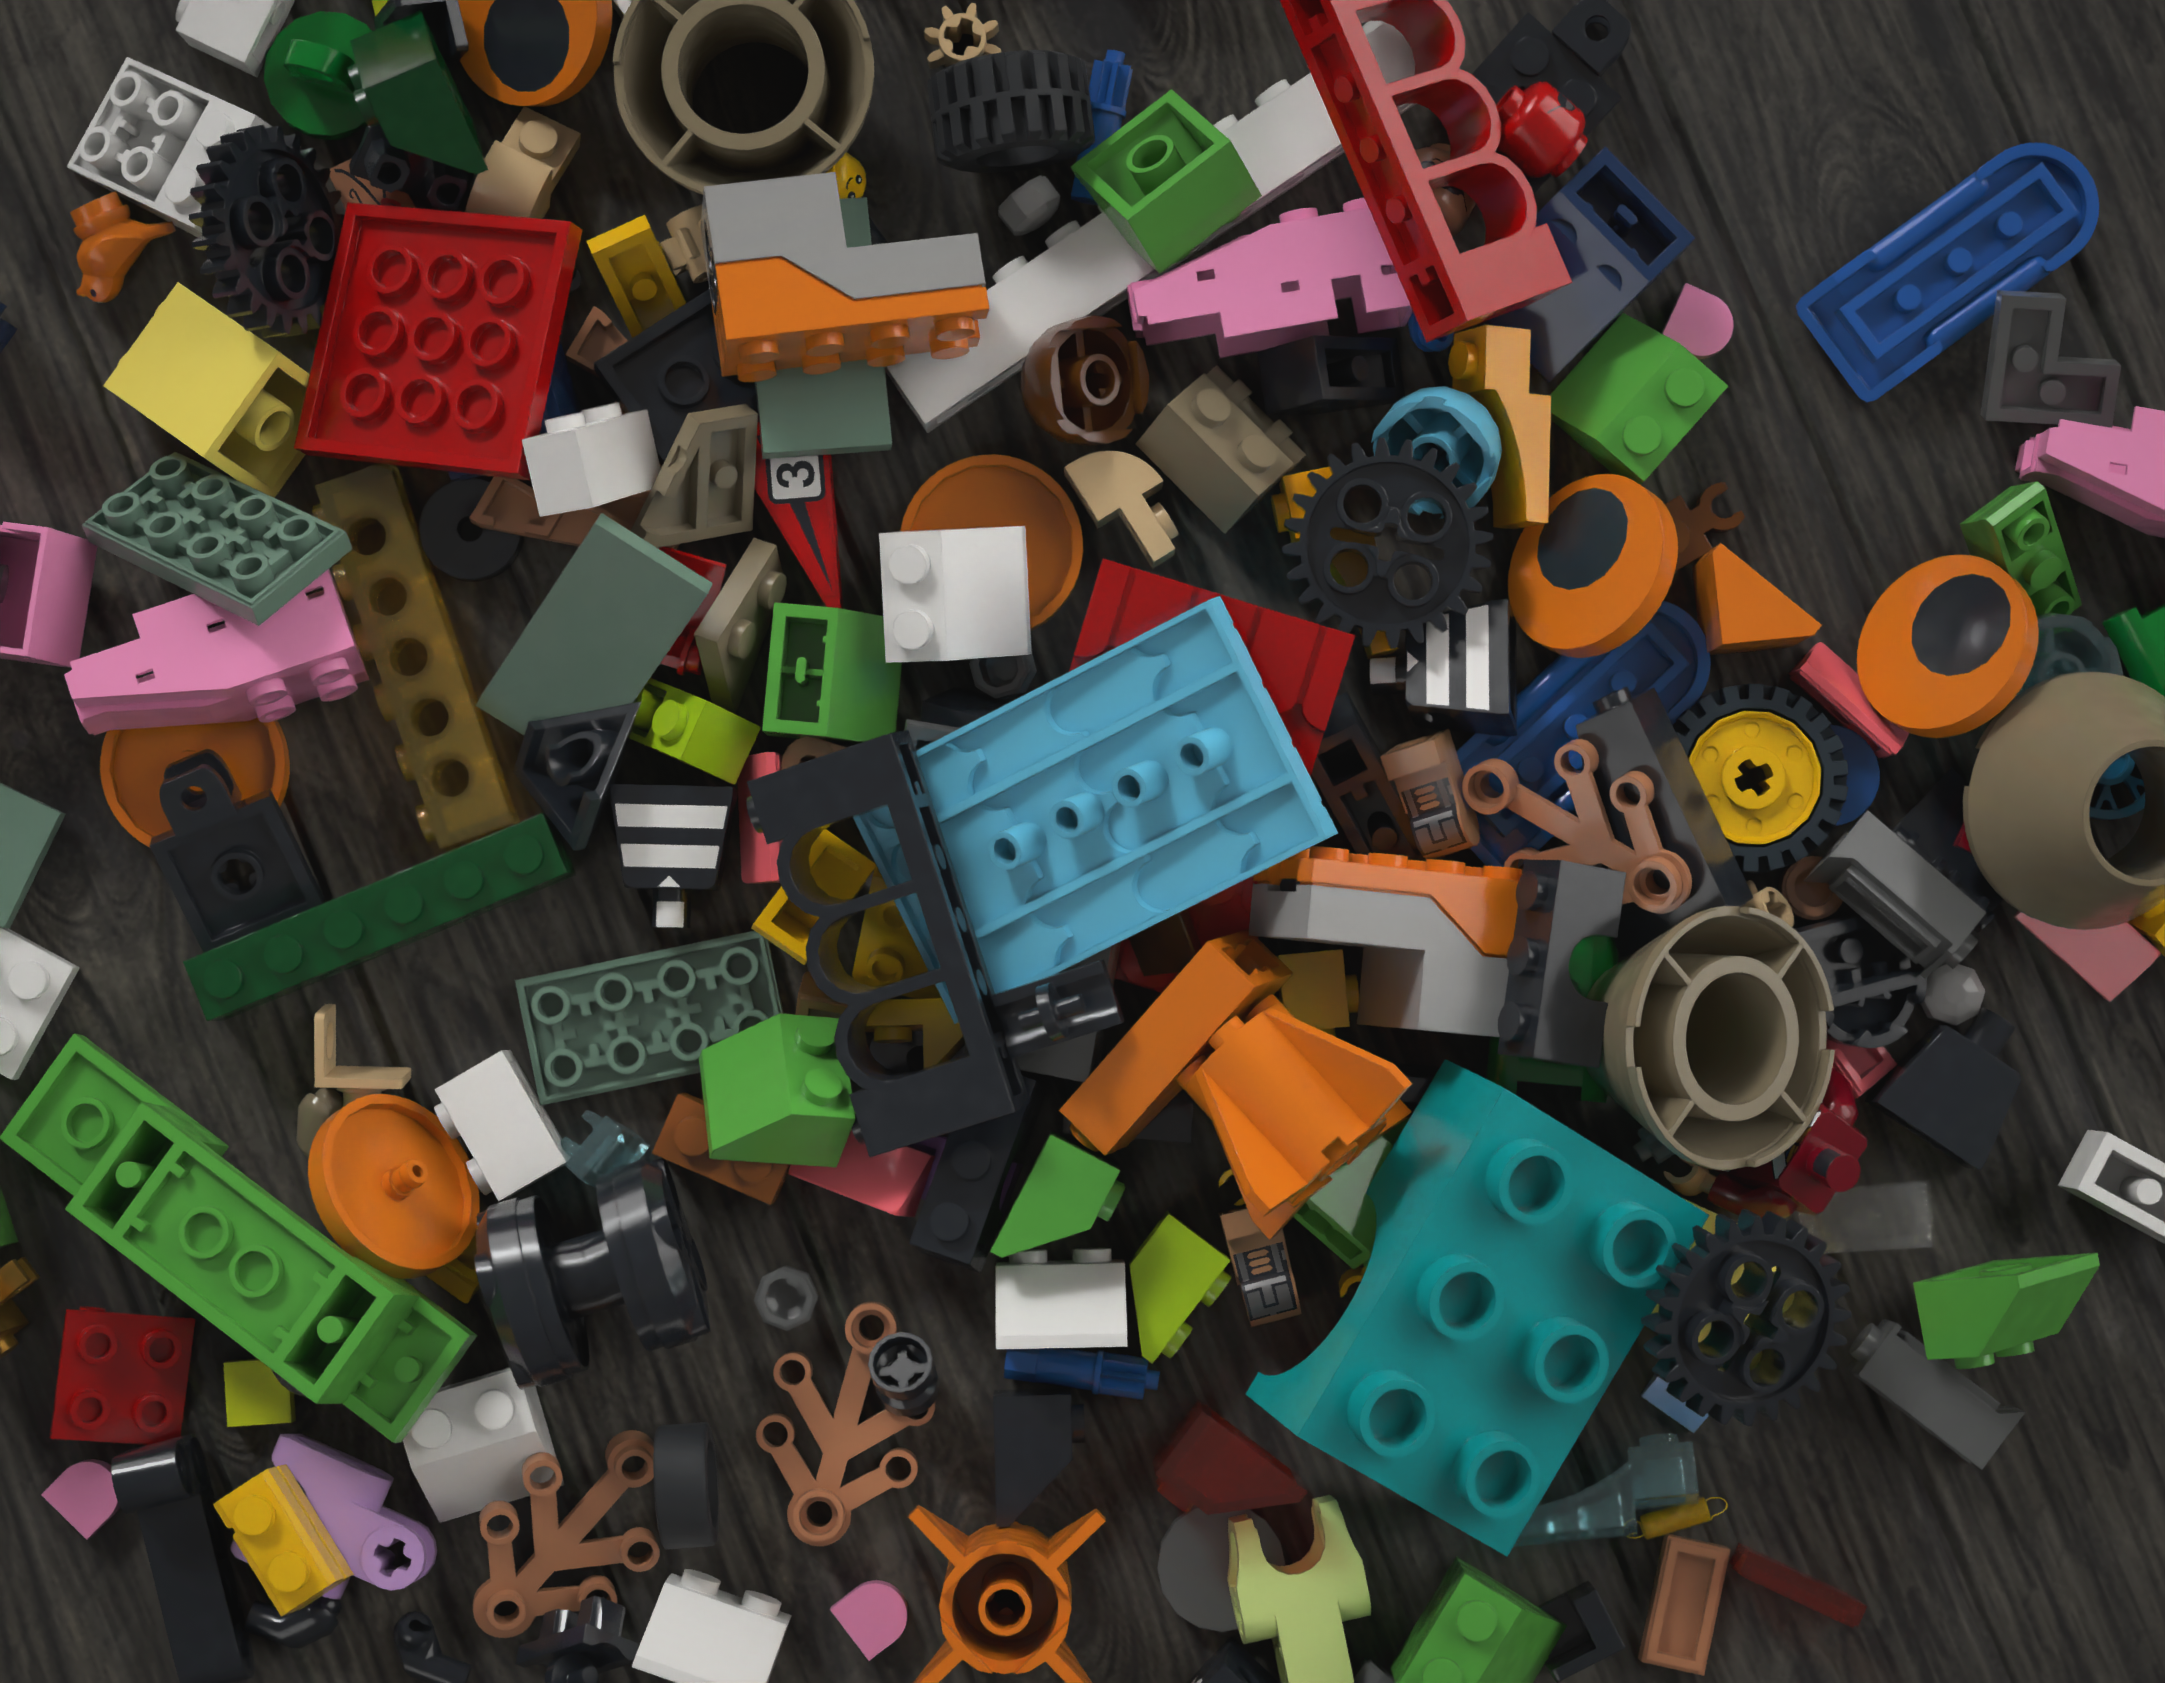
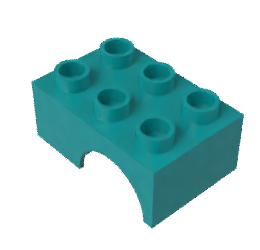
M1445 1059L1366 1191V1194L1372 1199L1376 1210V1235L1368 1266L1348 1308L1326 1339L1305 1360L1292 1369L1278 1375L1269 1376L1258 1372L1246 1395L1299 1438L1503 1555L1508 1556L1644 1327V1324L1641 1323V1318L1651 1314L1657 1303L1645 1296L1647 1290L1664 1289L1667 1283L1655 1270L1658 1265H1665L1675 1268L1680 1261L1674 1254L1672 1245L1678 1243L1690 1249L1695 1241L1692 1227L1698 1225L1702 1228L1709 1214L1509 1090Z

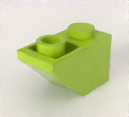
M650 678L633 702H641L629 739L735 785L761 727L707 700Z
M1168 1210L1129 1260L1141 1353L1152 1364L1161 1352L1169 1359L1173 1357L1193 1329L1185 1320L1200 1301L1207 1307H1210L1232 1278V1276L1224 1271L1231 1261L1229 1257Z

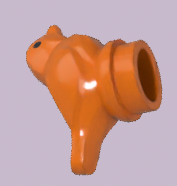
M116 191L71 211L70 215L76 225L73 231L82 240L77 252V262L83 277L81 286L76 291L77 295L88 297L97 303H106L115 299L123 288L125 275L147 244L153 239L176 231L173 222L145 224L132 220L130 218V207L128 204H122Z

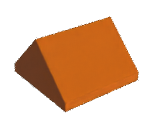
M1722 543L1700 557L1692 567L1698 625L1706 637L1707 653L1710 652V655L1792 647L1814 636L1822 626Z

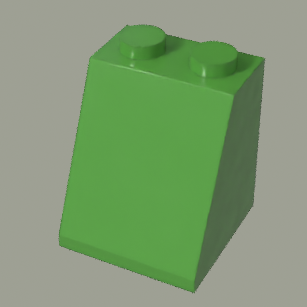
M1456 1556L1390 1665L1394 1682L1533 1683L1566 1629L1567 1624Z

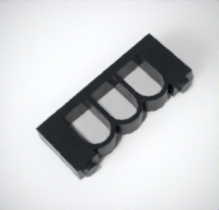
M909 730L889 733L748 781L747 785L751 796L747 797L746 805L753 827L758 833H764L767 844L782 841L777 859L779 882L789 900L803 912L820 917L810 930L805 949L808 970L820 990L834 1001L848 1005L839 1017L834 1036L836 1055L846 1075L863 1088L849 1095L856 1118L851 1129L856 1140L860 1144L865 1143L869 1157L1016 1112L1030 1104L1031 1102L1016 1057L1010 1058L1003 1028L990 998L995 992ZM888 806L912 880L855 899L842 900L829 896L817 886L810 873L809 854L812 843L821 831L835 823ZM917 893L940 968L887 985L869 986L857 982L846 973L838 957L837 942L841 928L850 917L862 910ZM945 981L969 1054L912 1072L899 1073L886 1069L874 1059L867 1046L865 1029L869 1015L884 1000Z

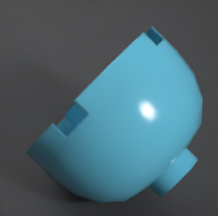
M1445 386L1421 388L1397 401L1375 428L1371 443L1374 441V456L1379 438H1385L1390 455L1396 456L1399 455L1402 445L1408 439L1412 440L1413 459L1421 461L1430 449H1437L1434 468L1439 472H1442L1455 462L1459 464L1458 472L1452 481L1455 487L1459 488L1474 482L1477 485L1471 497L1465 501L1468 508L1475 507L1494 482L1502 454L1499 428L1486 407L1471 395ZM1429 501L1418 502L1408 510V512L1420 515L1422 511L1432 514L1442 513L1436 504Z

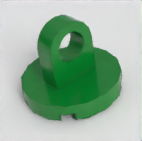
M319 11L296 18L277 34L266 55L264 83L271 104L290 127L313 139L341 140L353 136L351 133L358 132L365 126L367 127L354 98L353 92L356 90L347 71V67L356 64L350 41L372 32L367 24L345 13Z

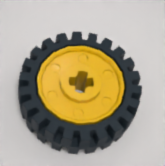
M1742 684L1716 690L1697 700L1672 725L1742 873L1755 874L1782 869L1809 855L1822 844L1832 828L1836 826L1842 814L1841 809L1846 801L1848 792L1846 781L1849 772L1847 760L1844 759L1842 752L1844 747L1839 735H1836L1832 730L1831 722L1823 713H1819L1812 706L1811 702L1802 696H1796L1790 693L1789 690L1777 686ZM1742 762L1749 769L1760 766L1765 773L1766 779L1758 783L1763 789L1758 796L1752 789L1740 791L1737 788L1735 778L1743 775L1738 769Z

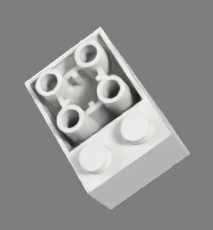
M127 57L69 161L67 168L111 192L116 191L124 199L168 222L172 221L175 226L199 238L202 236V229L189 220V214L201 212V204L190 194V189L205 185L196 167L200 164L210 163L206 149L210 146L221 144L220 136L224 134L234 133L239 129L264 125L265 128L272 126L253 113Z

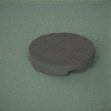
M1218 1501L1195 1505L1173 1521L1161 1540L1157 1569L1162 1592L1175 1612L1198 1628L1220 1632L1238 1629L1227 1581L1229 1568V1517L1247 1514L1248 1518H1252L1254 1527L1258 1531L1266 1561L1276 1566H1286L1280 1539L1263 1516L1244 1504Z

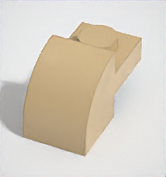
M524 106L503 141L495 140L485 157L488 170L477 175L465 212L543 219L550 208L552 191L580 147L581 133Z
M1098 451L1082 456L1064 467V476L1097 529L1120 516L1152 569L1174 556L1176 548L1171 539L1178 536L1179 533L1173 521L1159 502L1149 507L1145 500L1163 487V479L1148 463L1124 452Z

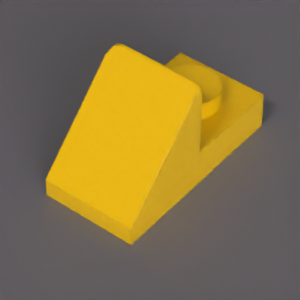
M645 215L586 241L632 338L686 304L664 252Z
M826 829L821 832L811 846L809 854L810 873L817 886L829 896L842 900L854 899L875 870L876 864ZM781 886L753 923L751 929L805 965L807 963L805 949L809 933L820 917L803 912L789 900Z
M942 998L884 1000L869 1015L865 1032H874V1042L877 1043L912 1042V1031H923L924 1068L949 1061L965 1044L959 1022L954 1024Z

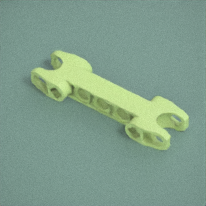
M1331 1495L1312 1499L1313 1543L1309 1552L1300 1561L1286 1566H1276L1266 1561L1258 1531L1254 1527L1252 1518H1248L1247 1514L1229 1517V1568L1227 1581L1238 1631L1243 1643L1248 1644L1272 1638L1281 1683H1354L1342 1622L1370 1616L1371 1602L1363 1560L1351 1540L1337 1500Z

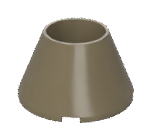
M632 0L619 27L613 53L616 102L623 122L635 144L660 172L683 187L702 195L705 186L826 173L844 156L855 141L869 111L873 94L874 57L866 23L854 0ZM756 42L775 45L793 54L807 68L808 80L798 105L783 121L769 129L749 134L730 133L709 125L693 111V94L702 71L713 58L733 46Z
M2074 672L2044 680L2023 691L1993 718L1983 732L1975 747L1980 750L1973 767L1969 786H1964L1963 819L1969 847L1976 864L1988 883L2007 903L2027 916L2045 923L2068 929L2090 930L2116 926L2133 920L2148 912L2165 899V697L2142 682L2125 676L2102 672ZM2128 753L2137 765L2144 783L2145 807L2143 817L2136 833L2128 844L2118 853L2105 860L2099 852L2091 833L2089 820L2090 803L2094 789L2106 769L2118 758Z
M1721 906L1698 912L1681 921L1604 972L1594 983L1586 997L1590 1000L1608 1003L1600 1067H1586L1591 1078L1609 1097L1662 1144L1691 1164L1723 1171L1743 1167H1758L1766 1164L1789 1149L1801 1137L1822 1103L1830 1081L1835 1050L1826 1049L1827 1024L1825 1011H1834L1831 992L1823 969L1807 942L1794 928L1771 913L1761 909L1739 906Z

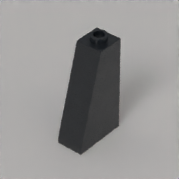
M1628 686L1592 702L1596 714L1576 725L1578 739L1589 741L1598 752L1599 764L1593 776L1614 838L1633 850L1634 847L1624 813L1618 811L1610 800V787L1617 778L1630 771L1643 772L1652 780L1655 794L1648 806L1662 847L1676 853L1685 861L1691 873L1692 889L1684 904L1676 910L1665 914L1649 912L1640 908L1634 902L1623 904L1618 937L1615 938L1616 948L1621 958L1633 954L1681 921L1698 912L1721 906L1742 907L1753 898L1655 688L1632 697ZM1625 783L1624 792L1626 797L1633 802H1639L1640 792L1638 788L1632 783ZM1601 863L1602 868L1610 869ZM1654 870L1653 878L1655 883L1663 889H1669L1670 882L1667 876L1661 870Z

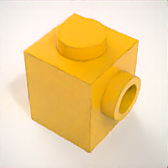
M1343 949L1276 956L1294 973L1278 991L1279 1001L1297 1020L1336 1037L1335 1028L1350 1027L1349 1013H1358L1359 990L1356 974L1345 975Z

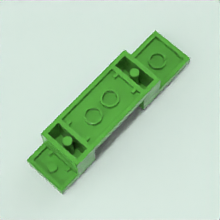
M75 1033L72 1035L0 1136L4 1143L74 1196L65 1208L67 1212L314 1403L344 1404L393 1443L403 1441L477 1337L473 1331L406 1280L393 1278L361 1259L349 1255L222 1158L229 1147L226 1143L84 1035Z

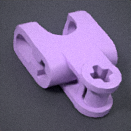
M280 1434L272 1453L274 1466L287 1464L295 1479L306 1492V1497L354 1573V1576L379 1588L392 1591L403 1589L428 1574L435 1564L437 1555L436 1540L430 1529L421 1522L383 1506V1502L394 1480L391 1475L303 1434ZM233 1539L230 1547L231 1552L236 1558L248 1563ZM403 1541L406 1543L403 1554L410 1558L411 1561L397 1568L393 1565L395 1554L388 1550L387 1547ZM350 1578L322 1596L336 1600L341 1599Z

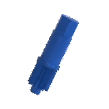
M1107 50L1104 61L1094 60L1089 93L1095 143L1078 154L1076 162L1119 130L1122 120L1126 118L1127 111H1125L1133 69H1131V66L1123 65L1125 59L1124 52ZM1075 175L1071 200L1098 205Z
M1070 1348L1007 1349L1004 1378L1090 1390L1095 1395L1106 1394L1143 1400L1145 1389H1158L1160 1371L1147 1370L1148 1360L1143 1357L1109 1353L1099 1349L1098 1352Z

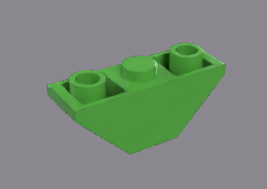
M2038 481L2009 487L1960 523L1970 555L1984 558L2000 566L2026 590L2036 610L2039 636L2051 627H2056L2063 623L2074 610L2082 605L2046 488Z

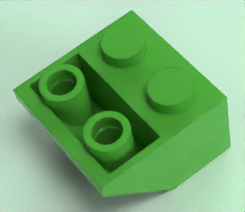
M774 602L762 731L767 736L794 739L810 737L828 742L859 744L896 732L902 662L886 663L883 616L841 608Z

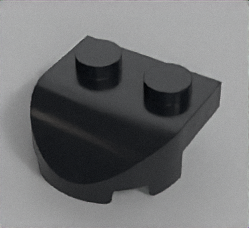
M1858 913L1795 929L1814 952L1829 985L1834 1011H1825L1827 1039L1848 1046L1877 1048L1891 1044L1907 1033L1908 1029L1904 1025L1908 1021L1915 1004L1923 1003L1926 996L1927 977L1924 979L1920 975L1924 970L1923 968H1911L1910 959Z

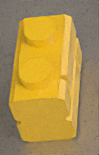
M287 1464L264 1470L213 1504L225 1526L235 1530L233 1539L281 1617L304 1608L354 1575Z

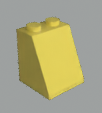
M177 282L167 298L158 306L154 316L134 344L120 359L116 369L103 386L237 481L275 498L306 455L294 449L310 374L252 332L246 331L236 321Z

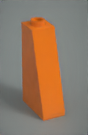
M1248 929L1207 941L1061 1107L1059 1111L1071 1122L1070 1130L1074 1137L1088 1149L1095 1152L1100 1151L1104 1156L1127 1147L1183 1089L1176 1082L1178 1076L1202 1055L1208 1058L1215 1051L1208 1043L1213 1034L1235 1016H1238L1246 1024L1245 1018L1251 1010L1263 999L1271 994H1275L1294 973L1256 936H1248Z

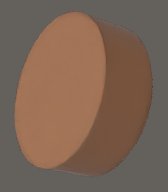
M1804 857L1796 863L1787 866L1781 874L1778 891L1786 898L1792 909L1793 916L1803 920L1826 918L1836 912L1843 902L1828 888L1829 885L1827 883L1803 882L1823 857Z

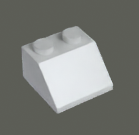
M1025 526L879 533L886 663L950 661L1032 654Z
M1111 1248L1073 1249V1260L1047 1261L1046 1249H1028L1009 1255V1262H996V1349L1127 1347L1124 1259H1112Z
M510 1367L440 1388L403 1439L410 1467L440 1523L481 1511L487 1504L493 1501L511 1502L530 1496L522 1478V1466L525 1460L532 1454L539 1452L549 1453L556 1458L536 1386L520 1390ZM538 1467L531 1473L530 1478L535 1482L543 1483L552 1477L554 1471L549 1467Z
M685 1569L682 1577L671 1573L663 1585L632 1667L675 1683H768L792 1615L779 1611L782 1603L768 1595L746 1590L743 1598L718 1590L721 1581L708 1574L691 1569Z

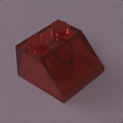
M1200 1399L1196 1401L1152 1460L1155 1475L1158 1477L1155 1481L1159 1485L1157 1490L1186 1513H1189L1194 1505L1207 1515L1297 1503L1308 1492L1297 1473Z

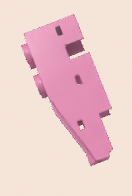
M1365 198L1348 201L1343 204L1344 212L1318 216L1317 208H1301L1279 215L1280 223L1270 224L1252 234L1240 236L1155 279L1132 282L1127 285V298L1133 331H1135L1136 338H1145L1146 346L1215 334L1220 359L1259 352L1313 335L1330 336L1327 321L1338 319L1335 300L1351 298L1357 334L1404 327L1407 325L1413 310Z
M2135 406L2131 429L2117 426L2110 428L2060 419L2058 427L2049 428L2040 434H2036L2035 437H2030L2029 440H2026L2024 444L2019 446L2015 471L2020 473V480L2038 481L2147 535L2165 538V411Z
M3 522L0 525V564L8 565L9 568L6 595L3 602L0 603L1 659L71 668V661L80 659L97 552L96 545L90 543L87 539L49 527Z
M329 569L259 626L195 594L132 614L140 636L139 639L71 661L72 670L64 674L80 722L89 735H97L109 730L243 722L258 718L260 722H272L296 711V704L320 697L321 701L338 700L354 693L358 689V683L369 680L339 591ZM323 587L322 591L306 596V593ZM221 621H225L224 624H221V625H218V626H215V627H212V628H209V629H208V627H207V626H209V625H212V624H215V623H218V622H221ZM152 671L154 672V673H152V674H149V675H146V676H143V677H140V678H136L137 676H140V675H143V674H146V673H149V672H152Z

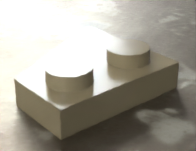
M747 404L688 413L631 532L656 548L752 531L758 413Z
M753 538L694 633L711 701L713 704L733 713L736 712L741 703L772 620L774 602L781 603L787 584L786 576L782 572L777 545L757 538Z

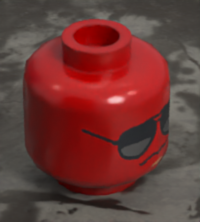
M1537 82L1530 85L1524 91L1515 85L1496 104L1501 121L1500 143L1496 150L1509 158L1530 178H1540L1548 173L1554 178L1560 176L1577 159L1587 144L1588 137L1583 134L1586 124L1584 113L1547 82Z

